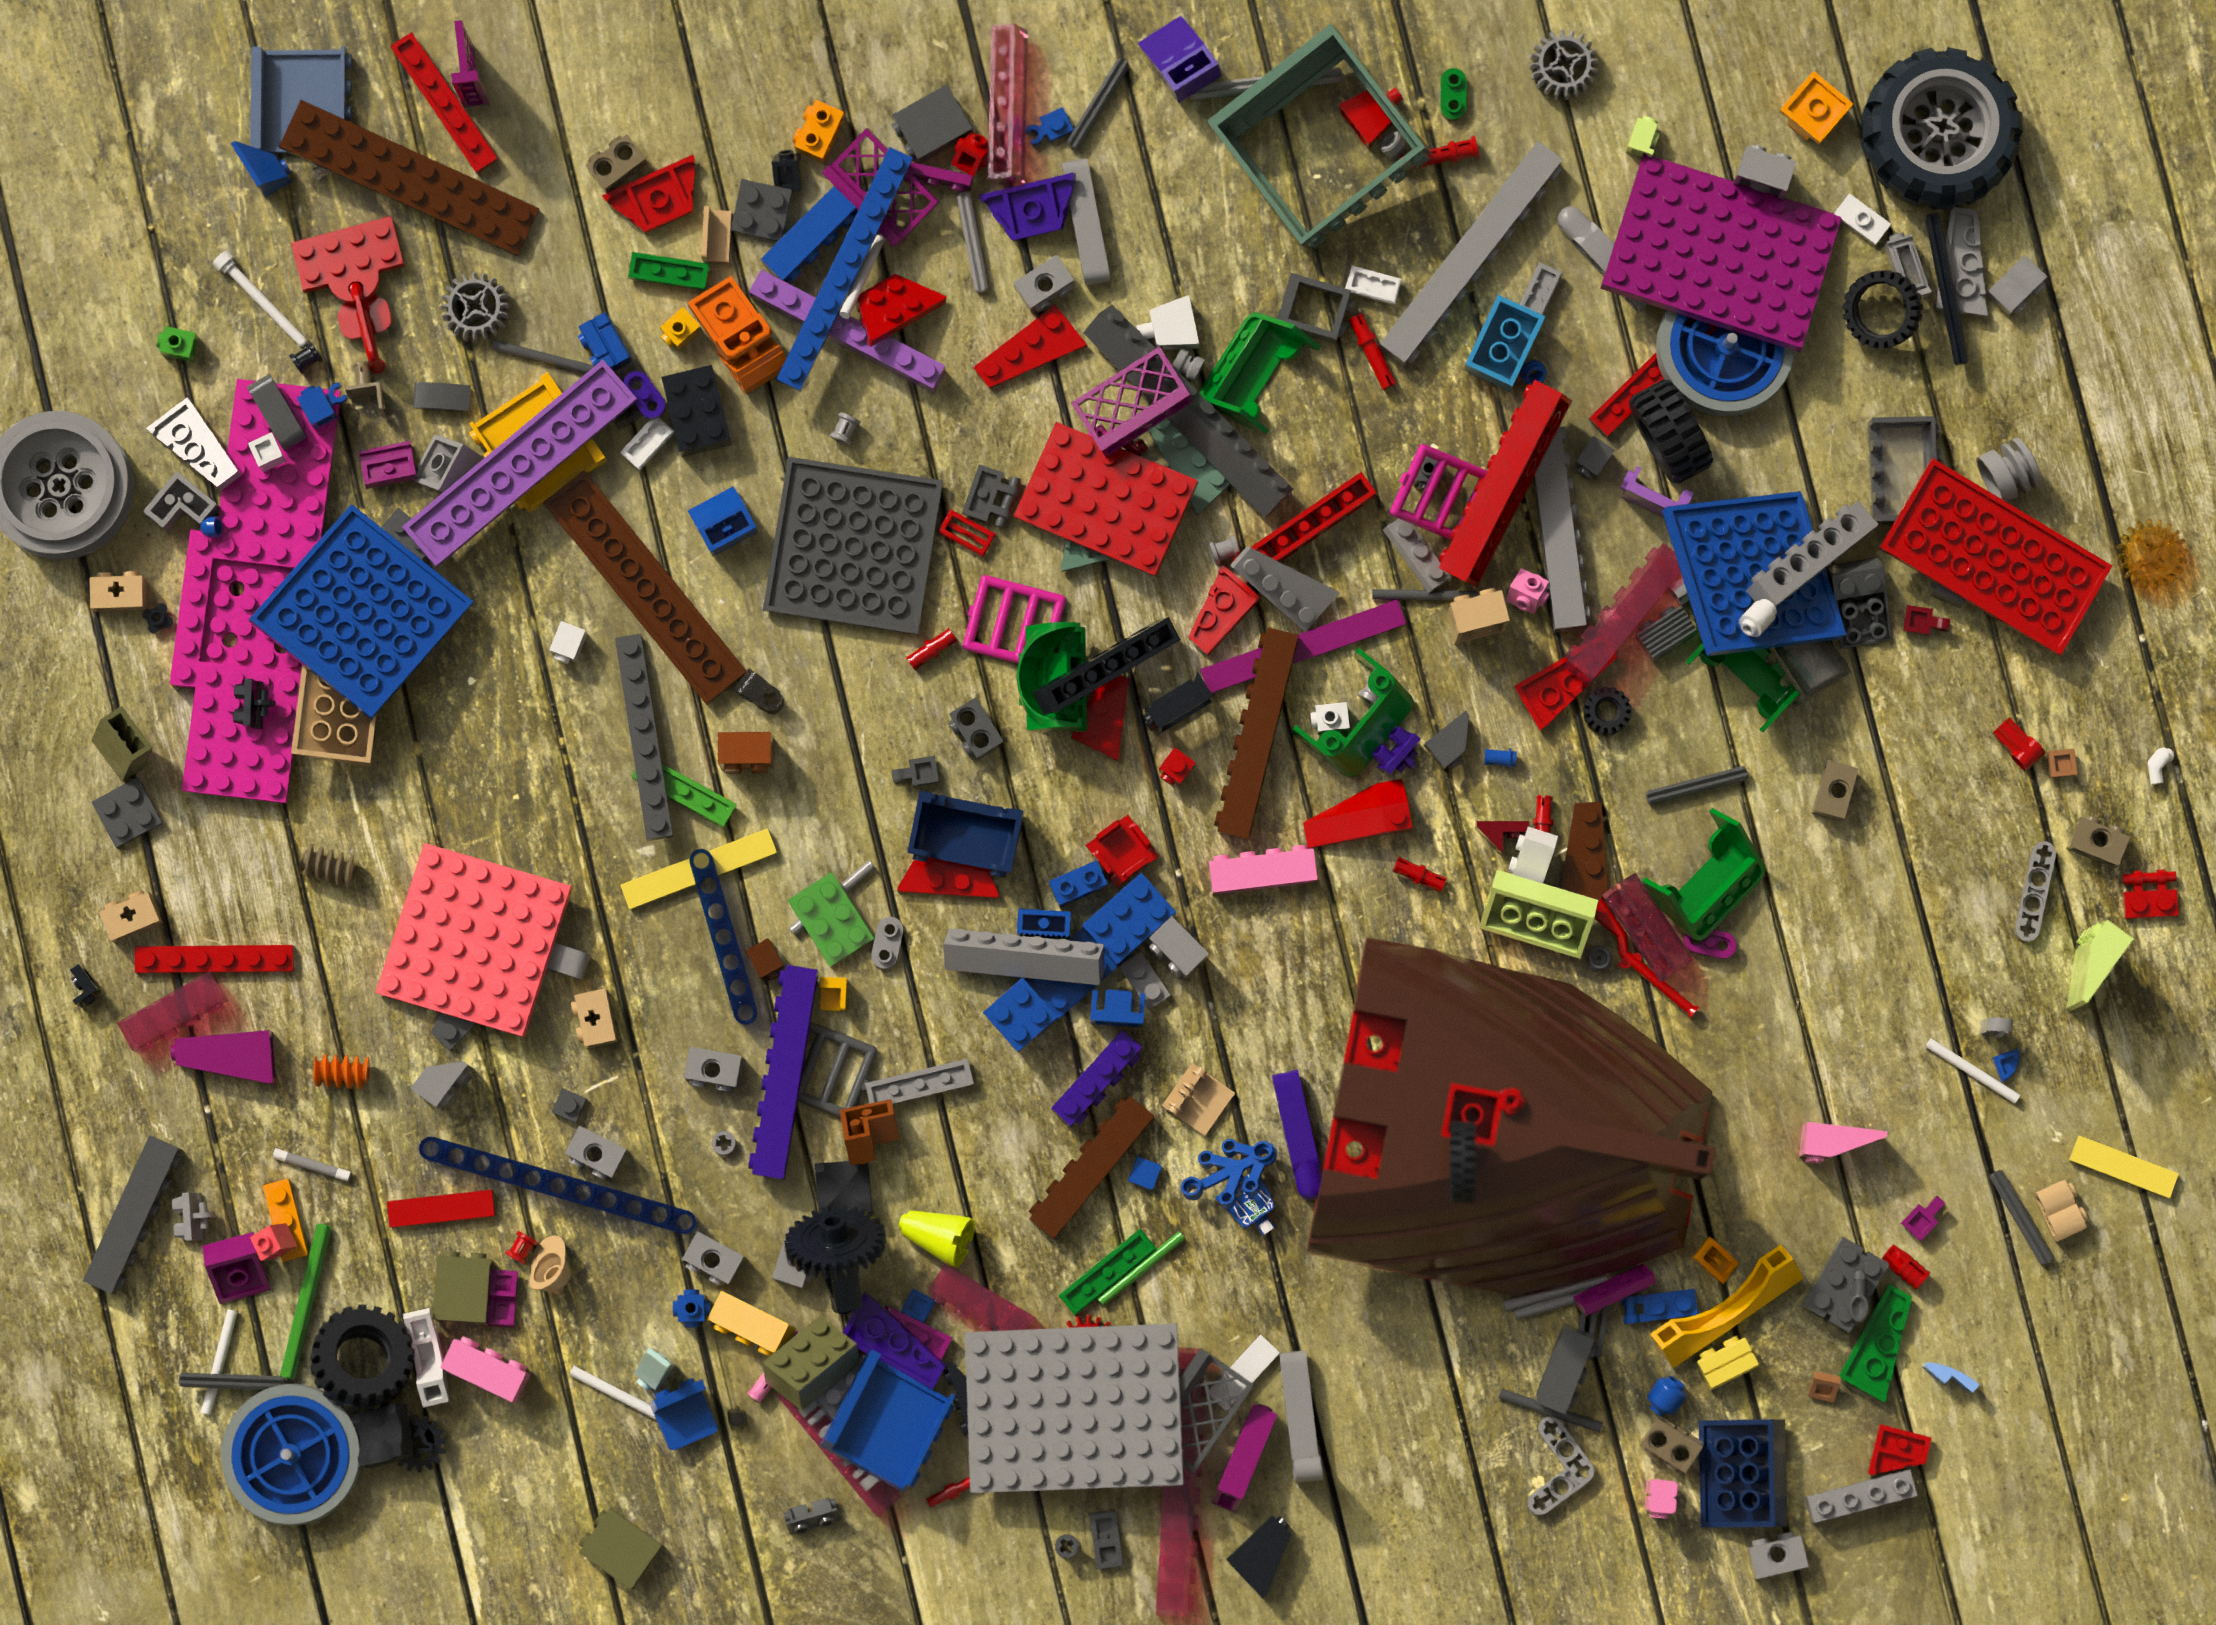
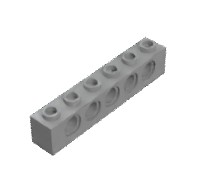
M1859 501L1851 507L1848 504L1844 505L1835 513L1836 519L1833 520L1829 517L1818 526L1820 529L1818 533L1812 530L1802 539L1804 544L1800 547L1797 543L1785 552L1786 558L1782 560L1779 556L1767 566L1770 569L1767 573L1763 570L1758 572L1751 579L1753 584L1746 592L1755 602L1767 599L1777 607L1865 538L1879 524Z

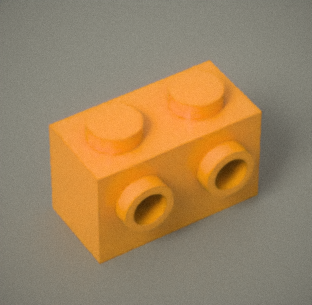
M815 100L813 106L808 105L803 119L806 120L802 129H797L792 142L795 143L794 147L797 153H801L824 164L844 122L845 114L839 109Z

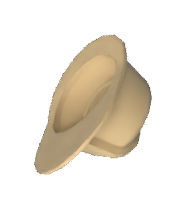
M556 1235L549 1236L536 1247L531 1261L530 1286L532 1289H543L556 1295L562 1294L564 1286L571 1277V1268L565 1260L566 1247L561 1237Z

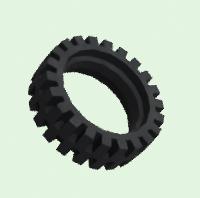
M1890 270L1873 271L1855 280L1856 282L1849 287V292L1845 294L1844 299L1846 301L1842 309H1845L1843 319L1847 321L1846 327L1852 331L1851 335L1854 338H1858L1860 343L1867 344L1873 348H1889L1909 339L1919 327L1918 323L1922 319L1921 310H1923V304H1920V299L1922 298L1920 293H1917L1915 284H1911L1910 279L1903 277L1901 273ZM1888 284L1893 286L1905 299L1907 314L1904 323L1897 331L1891 334L1879 335L1871 332L1862 323L1859 316L1860 299L1864 292L1873 285Z
M1451 1122L1449 1202L1474 1203L1475 1122Z

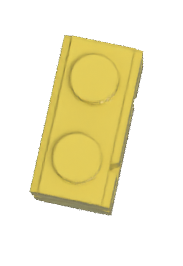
M1736 1335L1722 1342L1724 1348L1715 1352L1712 1347L1699 1354L1701 1359L1696 1361V1364L1710 1390L1759 1367L1745 1338L1739 1340Z

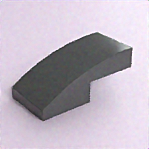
M415 382L413 409L447 410L467 413L470 406L471 385Z
M1116 1510L1089 1513L1097 1569L1123 1566Z

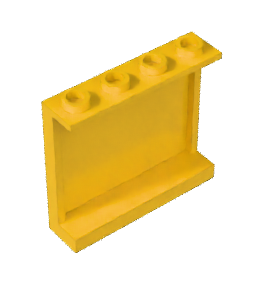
M548 372L539 377V382L475 424L473 421L469 423L473 429L469 434L477 446L482 443L487 450L483 454L485 457L562 394ZM591 439L515 503L520 510L525 507L528 513L544 504V501L582 471L589 474L605 464L607 460L595 441Z

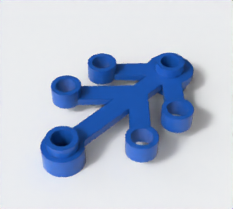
M1234 1139L1225 1140L1221 1147L1227 1157H1234L1237 1154L1248 1156L1240 1161L1214 1155L1210 1151L1201 1152L1198 1156V1161L1202 1168L1210 1169L1216 1166L1224 1169L1202 1180L1196 1177L1184 1179L1181 1183V1191L1184 1197L1192 1201L1198 1200L1202 1196L1203 1191L1229 1178L1224 1191L1219 1195V1201L1223 1208L1230 1209L1236 1204L1234 1195L1244 1171L1252 1166L1249 1179L1243 1183V1190L1249 1197L1256 1196L1260 1192L1258 1182L1264 1168L1274 1163L1277 1158L1275 1146L1266 1141H1260L1254 1146L1237 1143ZM1234 1146L1232 1150H1226L1227 1147ZM1205 1158H1210L1208 1162H1203ZM1255 1185L1252 1190H1248L1249 1186ZM1197 1189L1195 1192L1190 1193L1191 1190ZM1231 1197L1230 1201L1224 1202L1225 1198Z

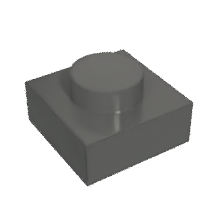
M562 1088L552 1113L577 1123L587 1098Z

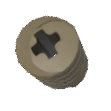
M310 844L302 856L298 874L300 875L305 869L307 877H311L315 872L317 880H321L325 875L327 883H331L335 878L337 886H341L345 881L346 888L350 889L355 879L357 865L354 864L353 855L347 861H344V853L341 852L336 859L334 858V850L331 849L326 856L324 855V847L321 846L316 853L314 852V844Z

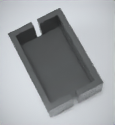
M1841 1237L1800 1307L1819 1318H1824L1826 1314H1829L1830 1316L1826 1319L1827 1323L1844 1333H1850L1856 1323L1849 1310L1850 1301L1854 1297L1855 1279H1853L1855 1271L1863 1270L1867 1275V1280H1865V1297L1869 1300L1889 1263L1870 1252H1866L1863 1255L1864 1248L1845 1237Z
M1563 1323L1537 1389L1535 1403L1566 1414L1568 1409L1573 1410L1578 1397L1575 1391L1577 1384H1583L1588 1371L1586 1370L1585 1363L1587 1359H1593L1597 1349L1593 1334Z

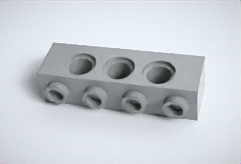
M1904 1470L1805 1496L1804 1500L1810 1522L1816 1523L1917 1496L1911 1470Z

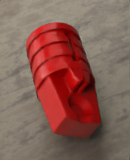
M1894 1244L1882 1256V1260L1889 1263V1267L1894 1273L1899 1275L1903 1281L1905 1280L1914 1290H1917L1931 1273L1923 1265H1920L1917 1260L1913 1259L1911 1255Z

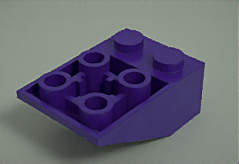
M1179 16L1137 43L1178 104L1222 76L1218 62L1182 16Z

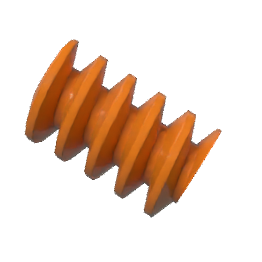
M327 1054L323 1055L321 1061H318L317 1055L315 1056L313 1080L316 1087H320L323 1080L328 1088L332 1086L333 1082H335L336 1088H341L344 1081L348 1089H352L354 1083H356L357 1089L360 1090L363 1089L365 1083L368 1085L370 1076L369 1057H366L364 1063L360 1064L358 1056H355L353 1063L349 1062L348 1055L344 1056L342 1063L339 1062L337 1055H334L332 1062L328 1061Z

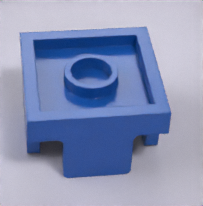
M1093 990L1091 1024L1143 1028L1146 993H1140L1139 1013L1131 1012V991L1106 990L1104 1010H1097L1098 990Z

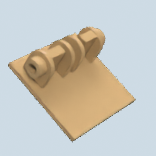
M1191 1063L1162 1106L1205 1136L1235 1092L1213 1078L1201 1067Z

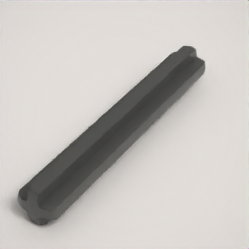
M1121 58L1116 60L1067 140V145L1072 149L1079 150L1129 69L1127 61Z
M1745 766L1649 790L1646 792V799L1649 805L1746 781L1748 779L1747 769Z
M2003 1170L1992 1173L1990 1175L1992 1183L2040 1265L2043 1266L2050 1263L2054 1257Z
M180 1373L179 1386L191 1388L265 1390L285 1384V1378L281 1376Z

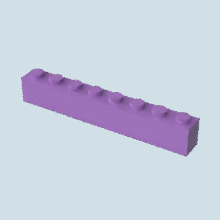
M762 269L749 290L752 299L803 325L816 299ZM838 314L827 337L933 394L946 372L945 365L890 336L870 347L867 343L868 335L866 329L862 327L861 321L851 316L848 319H844Z

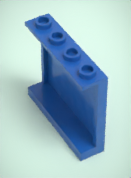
M872 1349L865 1356L820 1447L904 1492L909 1486L914 1487L921 1475V1473L917 1472L921 1463L925 1465L931 1456L932 1450L929 1447L932 1441L937 1442L944 1428L940 1427L943 1419L948 1420L955 1406L951 1403L955 1395L951 1394L947 1398L880 1361L881 1354Z

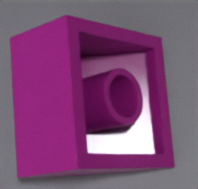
M254 1232L202 1246L204 1266L219 1304L271 1290L264 1261L260 1260L250 1239Z

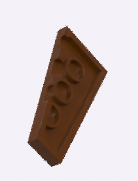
M1575 803L1560 889L1598 901L1602 898L1609 907L1602 803Z

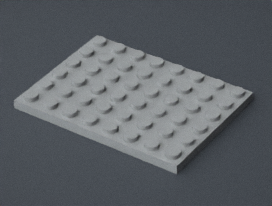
M1178 1324L965 1332L970 1493L1184 1485Z

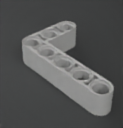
M1306 1350L1279 1353L1294 1482L1323 1480L1321 1459L1318 1455Z

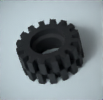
M1606 686L1596 689L1588 696L1583 707V718L1587 722L1589 729L1592 728L1596 734L1601 733L1603 736L1608 734L1614 735L1624 729L1631 717L1632 708L1629 704V698L1625 697L1623 691H1618L1615 687L1608 688ZM1604 701L1612 702L1617 708V716L1611 721H1604L1597 714L1598 705Z

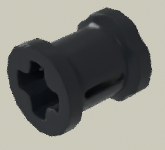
M311 341L307 343V347L295 355L292 353L289 355L301 375L305 373L306 368L315 362L323 361Z

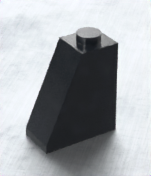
M1272 1515L1226 1558L1262 1598L1269 1591L1291 1536L1287 1531L1290 1526L1281 1516L1276 1519Z

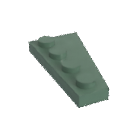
M1168 419L1148 430L1169 468L1198 480V486L1190 503L1197 516H1199L1231 483Z

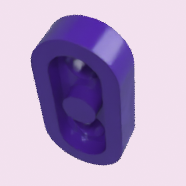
M633 371L629 373L624 379V384L637 398L634 404L638 410L648 419L661 417L666 408L661 394L643 372ZM635 382L642 383V387L639 390H634L632 386ZM652 402L657 404V409L654 411L648 409V405Z

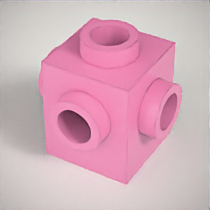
M1521 568L1510 585L1506 602L1517 606L1520 610L1535 614L1539 606H1545L1550 596V593L1547 592L1549 581L1543 579L1538 574H1533Z

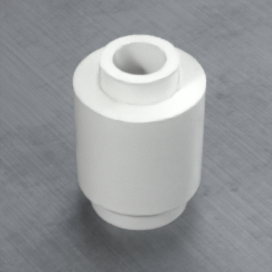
M1767 599L1754 602L1739 619L1742 631L1748 636H1760L1775 620L1777 609Z

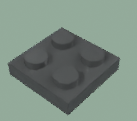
M741 179L731 230L780 240L784 235L793 190Z
M139 777L92 801L98 816L117 849L164 824Z

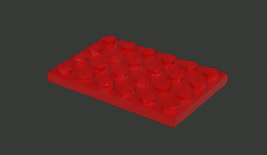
M1056 422L1015 511L1014 518L1157 577L1199 482L1194 478L1121 448L1105 457L1092 436Z

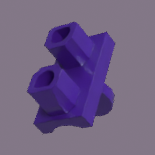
M1396 726L1388 736L1396 744L1390 751L1384 745H1380L1372 753V756L1379 764L1377 768L1381 772L1385 771L1388 774H1391L1394 769L1402 773L1406 767L1411 770H1415L1417 767L1413 759L1418 753L1413 748L1421 739L1416 734L1409 733Z

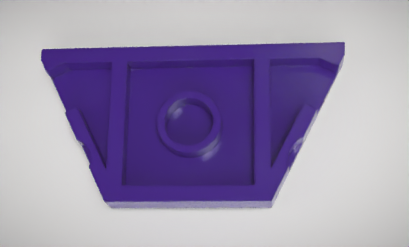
M1068 173L981 194L979 198L991 210L993 217L1004 227V231L1012 241L1063 230L1074 189L1076 173Z

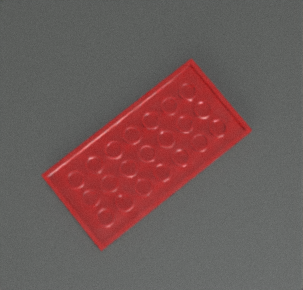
M1934 458L1930 459L1879 547L1883 552L2057 656L2062 655L2113 566Z

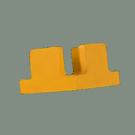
M1813 71L1779 112L1789 120L1787 125L1806 141L1811 138L1817 144H1820L1842 121L1844 115L1853 106V103Z

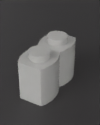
M2024 255L1987 292V295L2008 316L2013 311L2018 314L2028 304L2025 299L2031 293L2036 296L2045 288L2044 280L2047 276Z

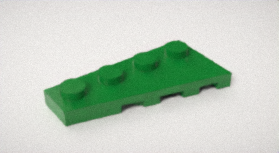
M1887 1284L1838 1375L1843 1381L1883 1403L1886 1402L1896 1356L1898 1355L1902 1333L1912 1296L1890 1284Z

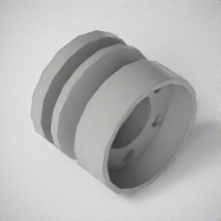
M2018 437L2010 440V445L2007 443L2000 445L2002 457L1992 449L1976 458L1979 473L1988 491L2007 503L2018 497L2016 485L2024 493L2031 491V487L2035 489L2042 485L2037 462L2031 451Z

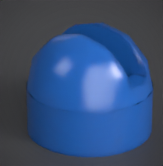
M218 516L208 517L203 520L200 526L202 534L209 538L220 537L222 534L220 518Z

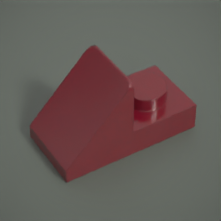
M1476 821L1475 830L1500 855L1503 853V834H1507L1508 839H1518L1519 835L1525 834L1529 827V821Z

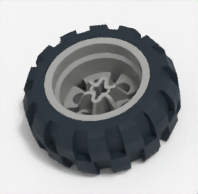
M1948 47L1946 51H1935L1933 48L1913 52L1911 57L1903 61L1898 60L1883 73L1880 80L1874 85L1863 108L1860 127L1863 131L1861 145L1867 162H1871L1876 171L1874 176L1886 190L1891 187L1902 195L1900 200L1918 207L1919 203L1931 205L1933 210L1953 209L1955 205L1963 203L1970 205L1985 197L1992 188L1999 185L2012 167L2019 152L2020 136L2023 133L2022 112L2018 111L2015 102L2018 97L2009 81L2003 82L1995 73L1998 68L1984 58L1978 61L1967 56L1966 50ZM1935 91L1936 105L1931 107L1926 93ZM1966 101L1972 109L1960 116L1961 113L1958 110ZM1940 105H1950L1953 110L1952 113H1943ZM1917 109L1924 110L1927 113V118H1917L1914 111ZM1902 117L1909 119L1915 126L1901 124ZM1940 123L1945 124L1944 129L1946 130L1943 133L1939 132L1938 126ZM1958 123H1967L1970 126V132L1964 133L1959 128ZM1910 133L1919 136L1920 142L1917 144L1910 143L1907 135ZM1968 138L1980 140L1979 147L1977 148L1964 140ZM1935 139L1937 141H1941V143H1936L1932 140ZM1959 147L1963 151V156L1955 157L1952 155L1950 148ZM1921 148L1923 151L1917 157L1913 151ZM1933 152L1936 154L1938 161L1934 163L1927 161L1925 154ZM1944 156L1951 163V166H1944Z

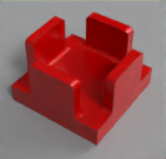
M1128 814L1121 820H1116L1098 833L1095 839L1086 844L1087 849L1098 861L1116 888L1159 858V855L1151 846V842Z

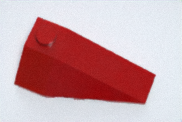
M1402 779L1376 783L1303 822L1308 849L1411 831L1412 822Z

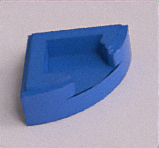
M2018 1048L1992 1057L2001 1082L2009 1079L2016 1071L2019 1062Z

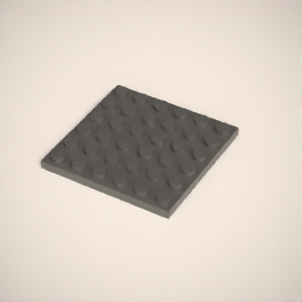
M788 457L763 611L918 635L943 480Z

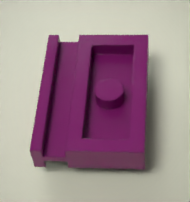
M410 441L359 451L366 489L418 479Z

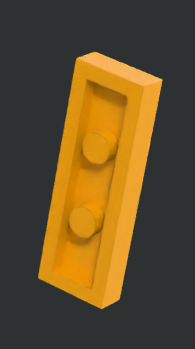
M290 1179L263 1185L272 1224L287 1223L298 1246L281 1256L282 1262L309 1256Z

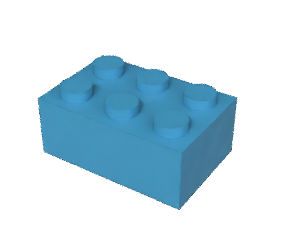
M1498 295L1463 370L1511 392L1541 329L1545 316Z

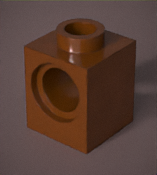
M769 938L745 950L761 980L767 978L768 981L779 977L780 970L785 968Z

